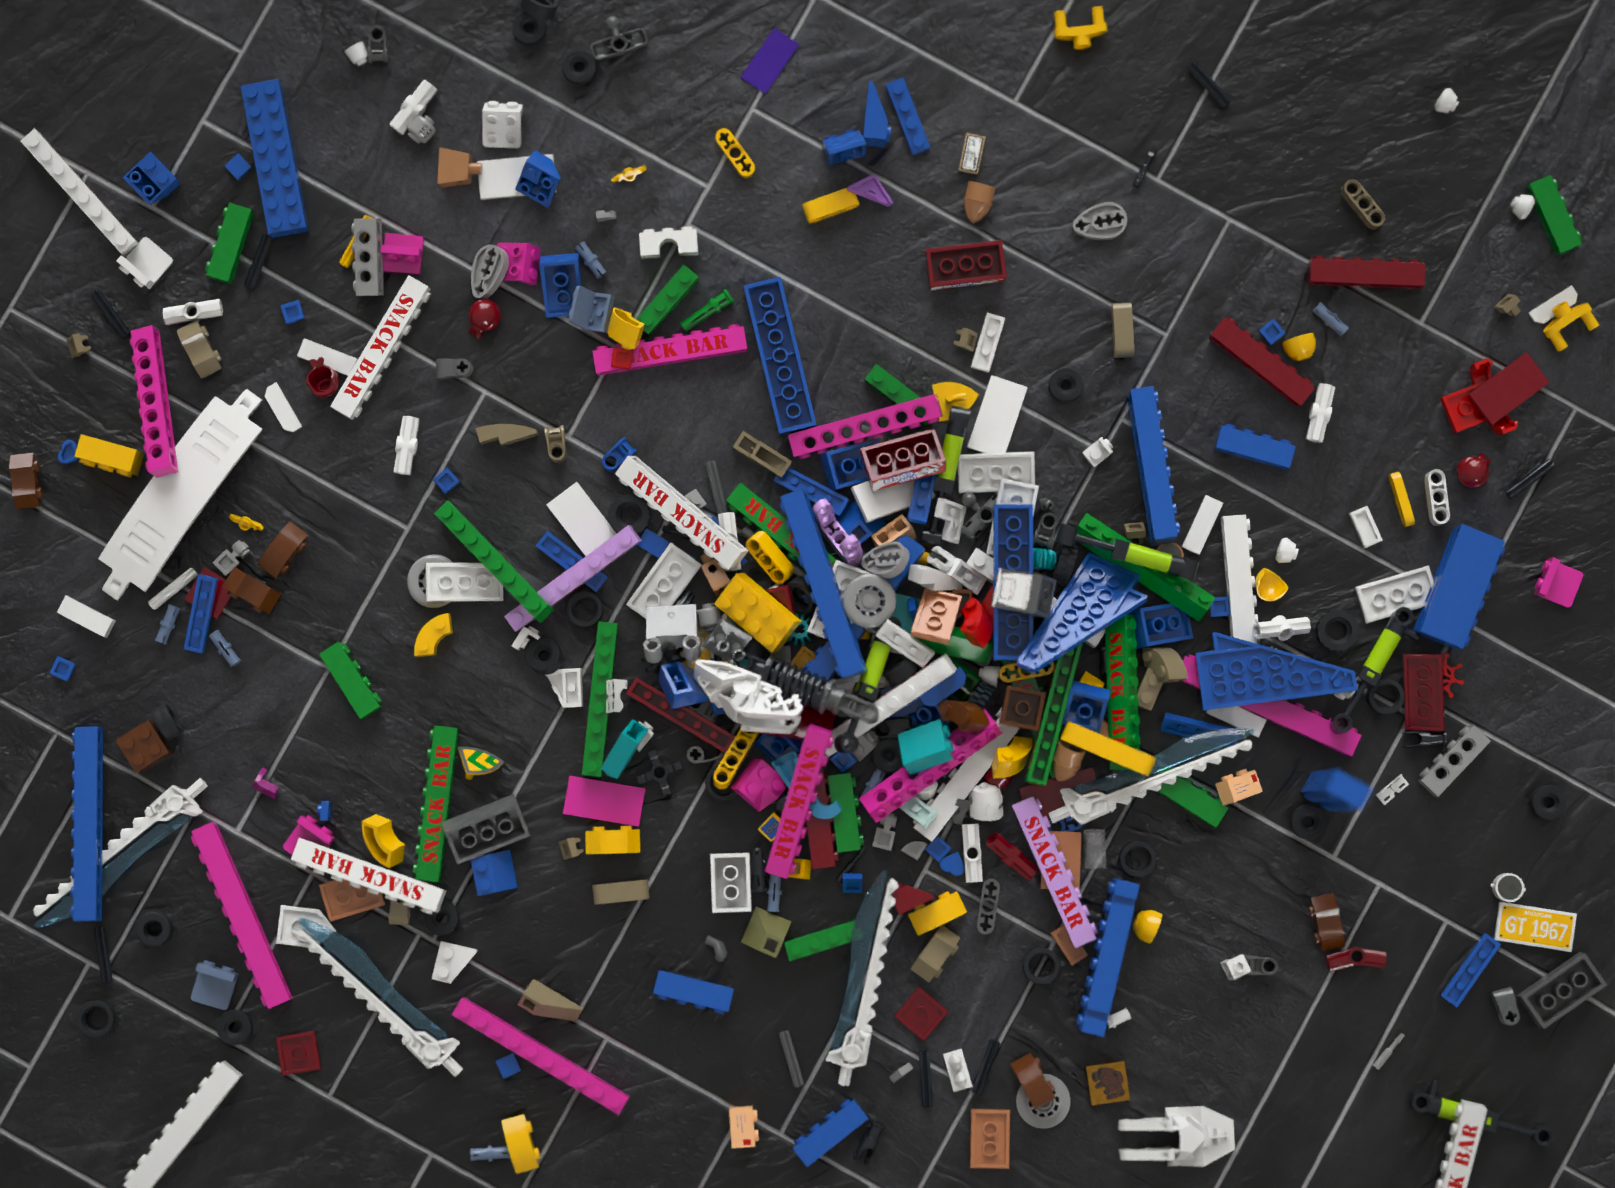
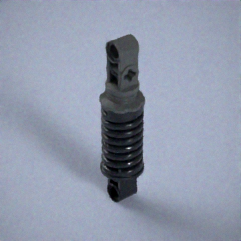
M745 653L742 660H735L738 668L761 676L762 682L780 688L782 691L781 696L784 695L786 699H790L795 694L799 695L798 699H801V705L804 704L806 707H812L813 710L818 711L820 714L829 709L833 714L837 715L840 712L867 724H874L879 719L878 708L874 704L864 701L857 696L847 694V690L844 688L835 687V679L827 681L824 676L818 679L817 673L812 675L811 671L807 670L805 672V669L802 667L798 670L797 665L791 667L790 662L785 663L784 660L778 659L773 654L767 661ZM744 659L750 660V664L747 667H741L740 662ZM869 709L875 711V715L872 718L865 716V712Z

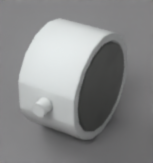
M1512 873L1498 875L1490 885L1495 897L1504 902H1515L1526 891L1522 879Z

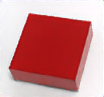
M614 347L611 367L630 370L633 350Z

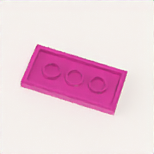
M569 776L563 814L639 827L645 788Z

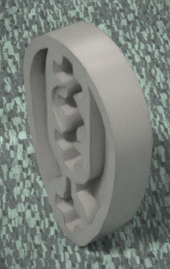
M1105 202L1097 204L1082 212L1073 221L1072 230L1075 234L1089 239H1114L1120 236L1126 228L1127 215L1125 210L1116 203ZM1116 214L1119 217H1123L1120 224L1117 221H1113L1110 226L1108 223H1103L1102 227H1099L1098 224L1094 223L1097 221V218H1100L1101 221L1106 220V216H1109L1110 219H1114ZM1079 221L1086 225L1082 231L1080 228H1076Z
M486 245L477 252L471 272L472 293L476 298L488 299L503 281L509 267V257L504 249L495 245Z
M899 542L885 543L865 554L861 560V565L871 574L887 579L894 578L907 566L909 551Z

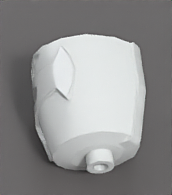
M986 782L976 785L971 793L973 802L969 806L970 817L981 821L1001 819L1003 816V805H1001L1003 797L1000 789Z

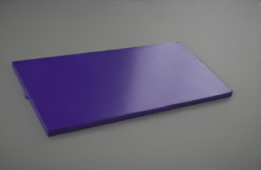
M774 28L741 75V78L766 94L799 44L789 38L788 35Z

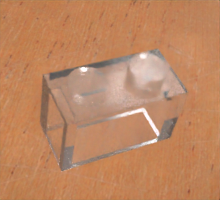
M1105 829L1083 830L1085 868H1106Z

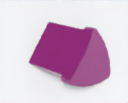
M262 768L253 783V789L275 799L278 795L279 787L264 780L268 770Z

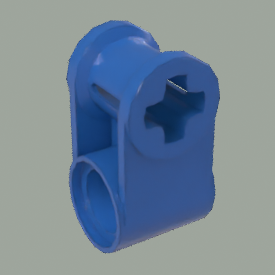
M625 437L620 439L603 456L602 464L607 472L616 471L627 456H634L637 453V449H633L627 443ZM614 458L616 460L615 466L608 467L605 464L606 460Z

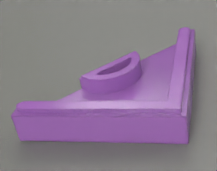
M875 174L847 188L852 193L889 207L893 204V201Z

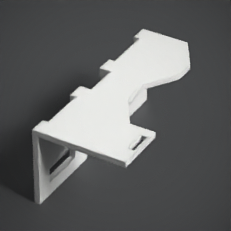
M611 679L606 681V694L609 696L606 700V713L621 712L623 702L620 699V693L623 689H627V680Z
M1400 774L1377 793L1376 796L1386 805L1395 797V792L1400 793L1409 783ZM1387 796H1390L1388 800L1384 801Z

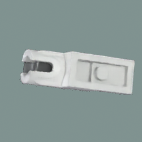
M935 546L927 557L928 563L956 579L966 589L972 590L973 594L978 595L987 580L963 560L954 557L939 546Z

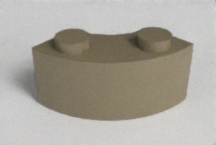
M196 320L176 330L201 379L222 369L219 362L222 358L217 349L213 350L207 338L209 333L204 325L200 326Z
M1169 647L1142 648L1144 667H1150L1154 671L1158 683L1178 682L1188 679L1184 662L1175 650Z
M941 925L912 965L911 970L927 982H930L933 977L938 978L943 971L941 966L949 955L953 956L958 950L959 946L957 943L960 937Z

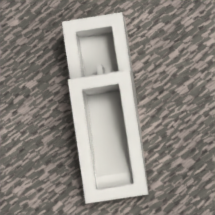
M910 564L908 579L921 584L925 588L933 591L962 589L963 587L956 579L946 573L928 566Z
M67 595L57 613L106 638L116 620Z

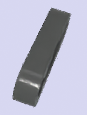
M995 879L985 880L981 890L976 927L980 933L985 935L993 931L1000 891V885ZM990 882H993V885L996 886V890H992L991 895L996 896L995 900L984 898V894L988 895L989 893L986 885H989ZM985 901L993 903L994 908L991 912L983 910V903ZM981 913L993 915L992 919L988 918L987 922L991 927L987 928L986 931H983V928L980 927V923H984L985 917H981Z

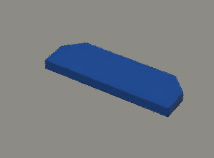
M958 667L953 674L918 698L923 705L934 707L965 684V673L961 667Z

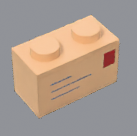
M1247 769L1235 772L1236 776L1233 777V774L1221 777V782L1215 783L1222 805L1234 803L1263 792L1255 770L1247 772Z
M753 1106L729 1107L732 1148L755 1147V1142L759 1141L758 1130H754V1122H758L757 1110H753Z

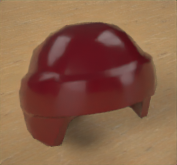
M481 299L471 305L468 316L472 327L468 333L471 335L475 334V337L478 339L482 337V332L493 330L498 326L501 315L496 303L488 299Z
M319 357L318 360L311 359L309 362L313 370L306 377L308 389L312 394L320 398L332 396L339 386L338 374L331 367L324 364L323 357Z
M1484 453L1478 454V457L1464 458L1457 467L1458 480L1468 488H1478L1484 485L1489 476L1488 465L1491 461L1489 458L1485 459Z

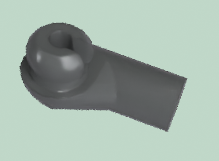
M708 935L704 944L714 948L716 961L723 962L727 957L724 942Z

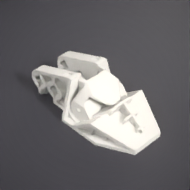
M696 660L693 678L707 694L710 702L714 703L718 708L723 707L728 717L742 724V731L792 734L797 730L801 720L799 715L803 709V706L800 704L801 699H798L799 695L795 694L791 699L784 702L782 701V691L780 688L762 682L761 676L725 662ZM794 704V709L792 708L788 711V708ZM788 720H791L792 723L787 726L786 723Z
M1204 1106L1165 1107V1117L1118 1120V1130L1173 1132V1130H1179L1180 1149L1172 1148L1169 1145L1154 1148L1145 1147L1143 1149L1123 1148L1119 1149L1120 1160H1167V1166L1204 1167L1235 1150L1234 1120Z

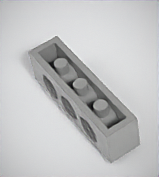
M354 219V223H352V233L354 234L352 251L355 253L353 289L356 292V296L384 295L383 255L381 253L382 219ZM365 233H368L370 236L368 243L363 239ZM366 252L370 254V260L368 262L364 260V254ZM367 271L371 275L369 281H366L364 278V275Z
M1466 725L1459 732L1461 736L1456 741L1454 739L1450 741L1445 747L1447 749L1443 755L1441 753L1438 754L1432 761L1434 764L1430 768L1426 767L1419 776L1421 778L1418 782L1434 797H1439L1491 742L1475 725H1470L1469 727ZM1465 740L1470 744L1468 751L1462 748V743ZM1452 754L1457 758L1455 765L1449 763V756ZM1438 768H1441L1444 772V776L1441 779H1438L1435 774Z

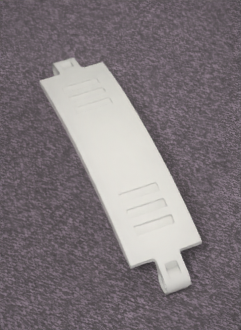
M246 389L231 406L216 396L207 405L175 446L178 473L159 478L153 476L98 559L113 570L102 588L105 593L118 601L126 588H128L130 582L144 592L148 590L202 509L263 430L248 419L262 401L261 398Z

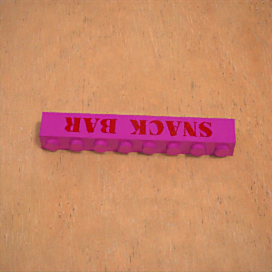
M739 324L728 326V329L724 330L716 327L709 329L710 332L702 333L701 330L690 332L691 335L687 336L679 333L672 335V338L664 339L663 336L655 337L650 342L640 340L639 345L632 349L633 356L630 370L611 367L614 347L599 346L593 351L596 374L600 376L748 352L744 326L740 327ZM620 343L615 344V348L624 349Z
M810 724L807 728L765 872L785 879L790 874H794L797 863H794L795 856H799L802 845H799L801 838L804 839L807 832V827L804 826L806 820H810L813 811L810 809L812 802L815 803L818 795L815 789L817 784H821L823 774L820 772L822 766H826L829 758L826 752L828 748L831 749L834 738L831 737L833 732L831 730Z

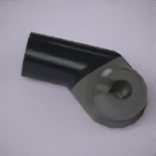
M1049 498L1036 500L1033 520H1035L1040 511L1051 510L1054 507L1053 501Z

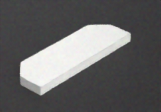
M1571 285L1528 314L1534 322L1543 324L1554 317L1551 310L1558 304L1565 301L1569 306L1575 304L1577 292Z
M277 382L267 387L265 398L283 429L291 432L300 429L302 425Z

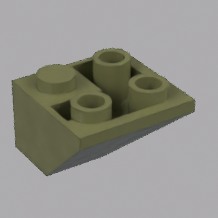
M756 906L741 942L776 958L791 921Z

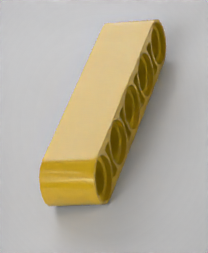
M1069 721L1060 738L1069 744L1148 777L1156 758Z
M740 728L714 773L713 784L716 788L725 789L730 785L760 733H748ZM738 743H744L746 745V748L740 750L736 747V745ZM728 759H734L737 762V764L734 766H730L727 764L726 761ZM719 775H724L727 777V780L725 782H719L717 780V777Z

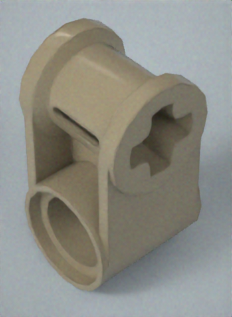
M564 425L550 429L544 427L548 454L551 460L555 463L563 462L567 457ZM555 449L563 451L562 455L558 458L552 455Z
M398 898L396 902L391 900L389 910L390 925H409L410 907L403 905L404 900L401 902Z

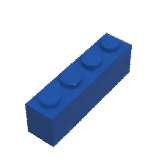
M1225 424V426L1222 425L1219 428L1213 450L1285 470L1290 468L1296 447L1291 445V441L1284 439L1276 441L1273 440V436L1266 434L1258 436L1249 429L1240 431L1231 424Z
M659 970L653 994H657L656 998L668 1000V997L676 999L675 1003L686 1005L687 1002L694 1003L695 1008L705 1010L706 1007L713 1008V1012L724 1014V1011H729L734 988Z
M849 1099L845 1100L839 1105L841 1107L840 1110L836 1113L834 1111L830 1112L824 1117L825 1122L821 1125L816 1123L809 1129L811 1133L806 1137L801 1135L794 1141L793 1150L807 1167L868 1119V1116L854 1099L851 1101Z

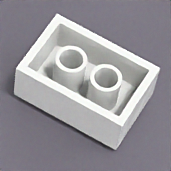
M750 853L710 854L712 913L752 911Z

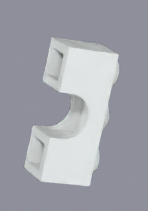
M682 227L681 230L675 231L673 228H664L661 232H655L654 229L643 230V233H639L641 259L660 258L661 246L666 242H673L678 246L679 256L698 255L697 231L692 227Z

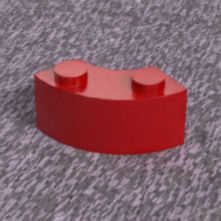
M972 597L960 611L965 617L964 624L960 630L971 645L984 649L993 632V621L980 602Z

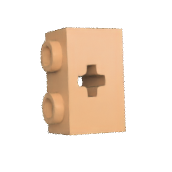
M901 514L874 533L871 538L875 547H878L885 543L897 542L901 536L904 538L907 535L913 540L917 536L912 525Z

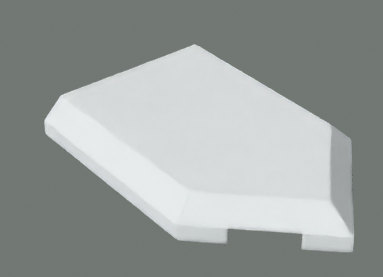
M281 905L276 944L308 947L309 942L298 941L296 935L300 929L305 931L318 944H321L336 932L320 909Z

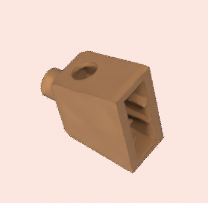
M439 148L437 184L440 187L470 184L472 182V174L482 175V163H473V157L469 153Z
M703 554L700 557L703 562L701 568L718 599L730 583V580L725 570L718 565L719 561Z

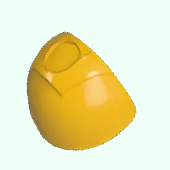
M1314 333L1303 334L1282 343L1284 352L1295 361L1309 359L1316 348Z
M1263 568L1256 576L1255 588L1258 596L1264 601L1278 600L1288 590L1287 584L1277 574L1267 568Z
M1146 910L1136 915L1133 922V931L1141 941L1148 944L1153 941L1161 923L1162 913Z

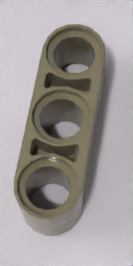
M1357 180L1347 181L1341 189L1343 198L1369 229L1379 228L1385 221L1383 211ZM1347 186H1353L1355 188V193H1349L1347 191ZM1359 201H1365L1367 203V208H1361L1359 206ZM1371 216H1377L1379 218V223H1373L1371 221Z
M1112 303L1114 358L1134 357L1132 303Z
M648 879L592 885L594 905L650 899Z

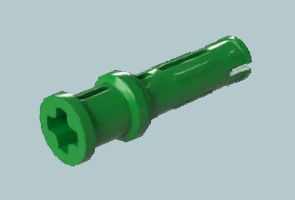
M726 289L717 297L711 298L709 300L710 303L683 322H680L686 333L714 313H721L722 309L730 303H735ZM705 312L704 315H702L701 317H699V318H698L697 320H695L694 322H691V321H693L694 319H696L698 316H700L701 314H703V313Z

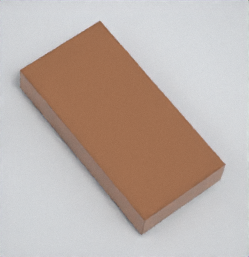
M1065 924L1050 933L1071 966L1088 956L1082 945L1077 948L1074 947Z

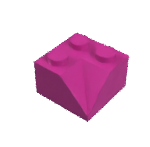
M753 758L731 786V789L760 812L777 800L787 785L780 775L764 760Z

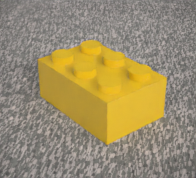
M81 434L75 457L79 458V462L84 465L95 467L96 464L102 470L112 473L113 470H117L116 473L131 478L132 475L138 476L144 454L136 449Z

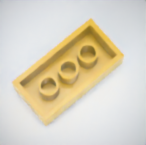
M745 573L736 574L714 603V605L770 652L779 651L801 622L798 617Z

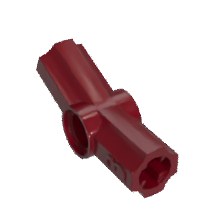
M997 832L988 837L986 845L1000 856L999 859L1011 869L1014 868L1028 881L1033 878L1039 868L1027 859L1021 850L1012 843L1010 844Z
M1357 947L1325 955L1330 972L1354 965L1384 969L1386 964V952ZM1354 951H1358L1360 959L1354 962L1351 955Z

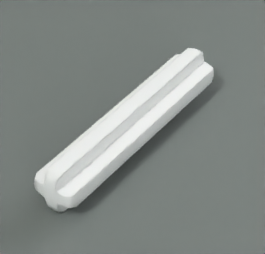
M189 568L149 600L148 604L154 610L160 607L198 576L197 572L193 568Z

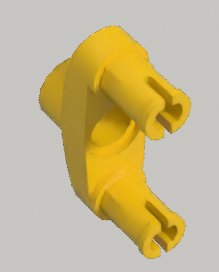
M1102 6L1092 7L1093 24L1069 28L1066 24L1065 11L1054 12L1055 38L1073 40L1074 49L1091 47L1090 38L1107 32V24L1104 22Z
M1565 301L1551 310L1556 318L1545 327L1543 332L1547 338H1550L1557 351H1561L1568 346L1560 334V329L1578 317L1582 318L1588 330H1593L1599 326L1591 312L1592 308L1589 303H1583L1570 308Z

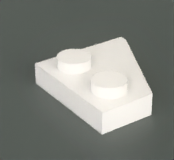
M582 668L558 669L556 672L546 675L552 684L554 692L558 695L563 708L583 707Z
M441 941L432 979L452 983L477 953L478 949Z

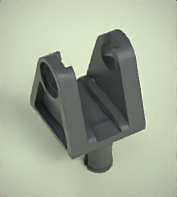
M723 613L718 625L705 637L702 646L733 664L735 660L740 661L744 658L745 653L743 649L752 639V636L728 615Z

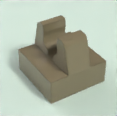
M1507 294L1495 308L1500 313H1508L1510 316L1513 315L1515 317L1521 312L1517 306L1520 299L1516 295Z
M968 328L957 330L956 334L961 336L960 341H954L953 343L966 351L973 352L978 333Z
M78 333L72 334L67 339L72 358L79 357L91 349V346L85 347L82 344V341H86L88 336Z
M1144 523L1124 524L1127 540L1132 542L1133 538H1138L1139 544H1142L1144 537H1146Z
M572 837L559 841L564 860L583 853V849L578 850L576 847V843L581 841L580 838Z

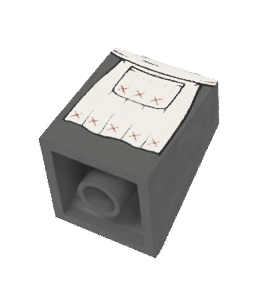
M999 569L995 579L996 590L992 595V607L1038 617H1050L1056 580L1039 574Z

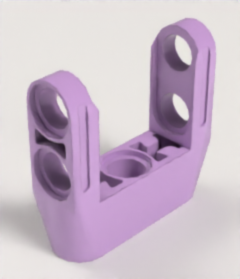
M821 499L814 505L813 512L824 538L844 563L853 567L859 566L863 557L860 541L855 535H848L836 520L831 504L827 499Z

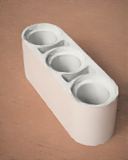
M1434 469L1426 474L1424 482L1429 520L1433 525L1440 526L1448 522L1450 511L1445 474L1439 469ZM1432 474L1438 476L1439 482L1437 484L1431 481ZM1434 493L1440 494V502L1434 501ZM1436 512H1441L1443 514V521H1438L1436 519Z

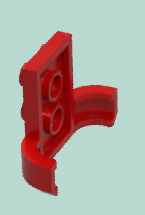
M1484 359L1472 364L1470 367L1472 386L1440 398L1454 434L1486 422L1467 395L1492 378L1490 368L1493 365V361ZM1506 414L1490 427L1496 434L1503 435L1515 430L1518 421H1512L1508 414Z

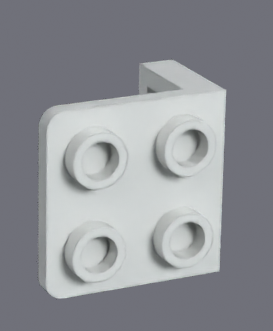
M490 101L484 104L482 120L483 145L485 147L519 148L521 146L523 104H518L517 102L499 104L497 101Z
M144 237L126 258L121 255L116 260L120 264V270L126 275L131 273L135 277L133 279L134 282L140 287L145 285L149 289L173 263V259L148 237Z

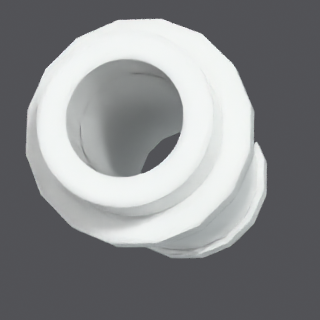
M1124 1008L1112 1015L1109 1013L1107 1024L1109 1028H1116V1025L1130 1020L1131 1016L1128 1010Z

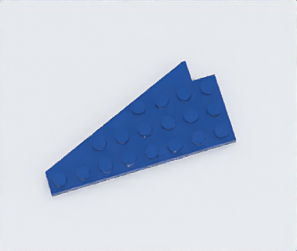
M1089 552L1052 607L1050 617L1044 619L1017 660L1016 666L1034 674L1146 603L1148 596L1134 590L1140 580V575Z
M1212 632L1214 651L1195 653L1203 711L1357 691L1356 676L1353 670L1217 632Z

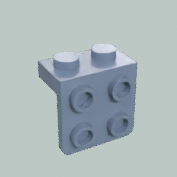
M576 286L573 293L572 308L569 312V322L587 331L607 333L615 296L595 293L583 286Z
M204 960V963H198L195 970L198 972L191 994V1000L222 1010L228 1009L239 973L233 972L234 969L227 966L222 968L216 967L215 963Z

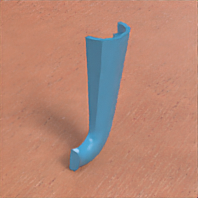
M795 750L771 762L788 788H790L798 761ZM818 797L815 803L812 802L810 809L813 810L812 815L820 819H830L842 811L838 801L831 805H824L819 801Z

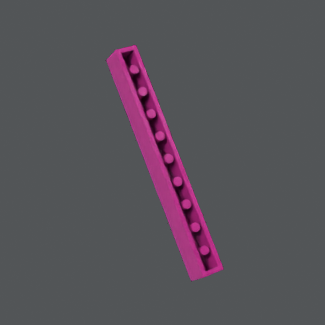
M1189 654L1188 657L1184 656L1182 658L1188 675V679L1182 680V682L1200 689L1196 658ZM1287 700L1238 706L1349 757L1353 756L1361 738V735L1357 733L1358 730L1353 727L1341 735L1333 733L1330 729L1332 718H1329V720L1322 718V713L1315 710L1309 712L1304 709V705L1297 702L1291 704ZM1337 721L1338 727L1344 729L1345 727L1340 726V722Z
M211 822L191 831L193 834L191 840L194 846H198L201 852L199 858L202 864L207 866V877L210 882H214L216 887L214 889L215 895L218 900L221 899L224 905L222 911L225 917H229L231 921L229 925L231 932L238 937V948L241 953L244 952L247 958L245 964L248 970H252L254 974V985L257 989L260 988L262 995L260 998L263 1005L268 1006V1009L293 999L217 823Z
M465 997L461 998L452 1013L454 1017L618 1115L629 1098V1095Z

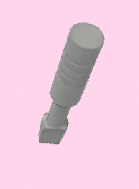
M1400 1033L1390 1047L1386 1048L1375 1061L1373 1066L1377 1070L1391 1056L1394 1048L1405 1036L1404 1034Z

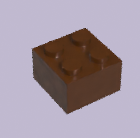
M1007 685L999 724L1037 732L1046 693Z
M153 720L145 721L115 740L135 773H142L173 753Z

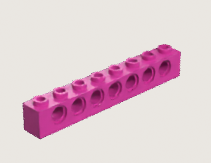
M151 325L132 330L130 345L134 352L132 361L136 368L134 377L138 384L137 398L140 401L139 415L143 422L141 431L145 438L143 447L147 455L146 468L149 473L159 478L178 473L160 331Z
M933 394L788 434L793 456H799L800 459L811 457V452L817 451L818 454L828 452L829 447L836 446V449L847 447V442L854 441V444L865 442V437L872 436L873 439L883 437V433L891 431V434L898 433L905 426H909V429L920 427V422L927 421L928 424L938 422V417H942L943 414L938 395ZM920 406L926 411L925 416L922 418L916 414V410ZM900 412H905L907 415V420L904 423L898 420ZM882 417H886L889 421L886 428L880 425ZM864 422L870 424V430L867 433L861 429V425ZM845 427H849L852 430V435L849 438L843 434ZM827 432H831L834 436L831 443L825 440ZM809 437H812L815 440V446L813 448H810L807 445V439Z
M983 709L989 719V726L978 732H963L959 727L951 732L949 740H951L954 747L952 752L953 760L912 775L909 774L905 767H902L859 798L876 823L1002 734L986 709Z

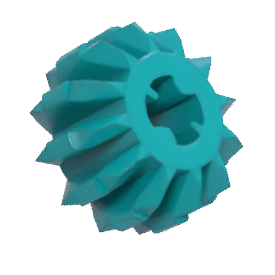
M1033 548V569L1053 570L1057 562L1056 552Z
M801 615V622L798 626H804V633L801 634L799 632L796 634L793 632L788 638V642L795 638L794 645H797L799 639L803 646L805 645L804 638L809 642L812 640L808 634H814L807 632L809 628L808 623L812 620L811 617L804 621L805 615Z

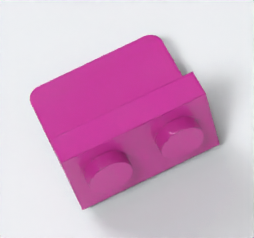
M498 243L497 246L504 249L509 257V267L503 281H520L528 285H536L541 248L529 243Z
M1549 558L1545 560L1541 570L1543 573L1535 584L1534 588L1536 590L1534 595L1566 608L1571 607L1582 581L1583 573L1560 564V560L1557 558Z
M309 815L307 817L300 816L297 821L298 825L284 843L283 848L293 855L299 838L329 848L335 837L332 835L333 832L327 827L323 826L321 828L316 824L317 820Z

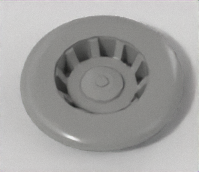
M442 555L424 556L418 559L409 570L407 577L408 590L413 599L422 606L429 608L443 607L450 602H426V594L423 592L426 590L425 563L453 562Z
M860 575L854 578L844 591V611L848 618L860 627L874 628L881 626L887 619H890L895 610L896 596L894 589L886 579L879 575Z
M1043 1074L1046 1081L1050 1080L1055 1088L1053 1095L1054 1097L1058 1096V1102L1053 1099L1036 1108L1037 1112L1034 1114L1031 1111L1034 1107L1029 1106L1030 1100L1021 1085L1017 1093L1016 1105L1020 1116L1029 1125L1036 1128H1051L1063 1121L1068 1114L1070 1094L1060 1079L1049 1074Z

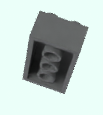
M514 794L441 822L457 864L530 836Z
M1578 952L1516 996L1538 1028L1545 1029L1603 989L1607 984L1587 955L1583 952Z

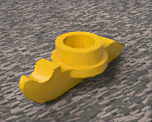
M646 166L635 169L626 168L622 173L614 176L611 181L620 182L625 179L631 182L637 174L643 173L646 170Z
M229 514V519L238 523L242 530L250 528L263 530V526L260 523L251 520L249 517Z

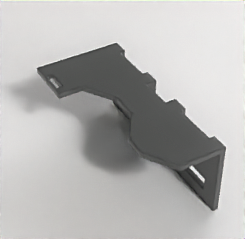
M971 792L966 800L957 799L955 806H959L960 811L953 817L954 824L962 825L966 812L969 811V806L973 802Z

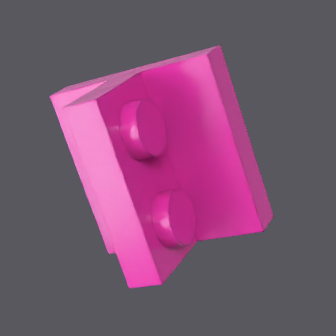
M385 233L384 245H381L383 272L420 275L424 237Z

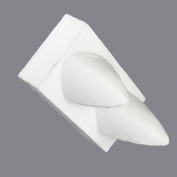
M962 1049L944 1053L943 1056L953 1091L972 1087Z

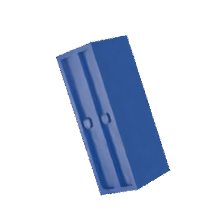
M1464 524L1453 527L1433 578L1434 586L1429 589L1425 602H1427L1426 606L1422 607L1413 631L1425 639L1453 650L1463 649L1464 646L1467 647L1471 638L1469 636L1471 628L1474 629L1478 620L1475 617L1477 612L1481 611L1485 602L1482 600L1484 594L1490 590L1491 582L1489 581L1491 576L1497 572L1498 564L1496 563L1498 558H1501L1504 554L1505 547L1503 545L1505 541Z

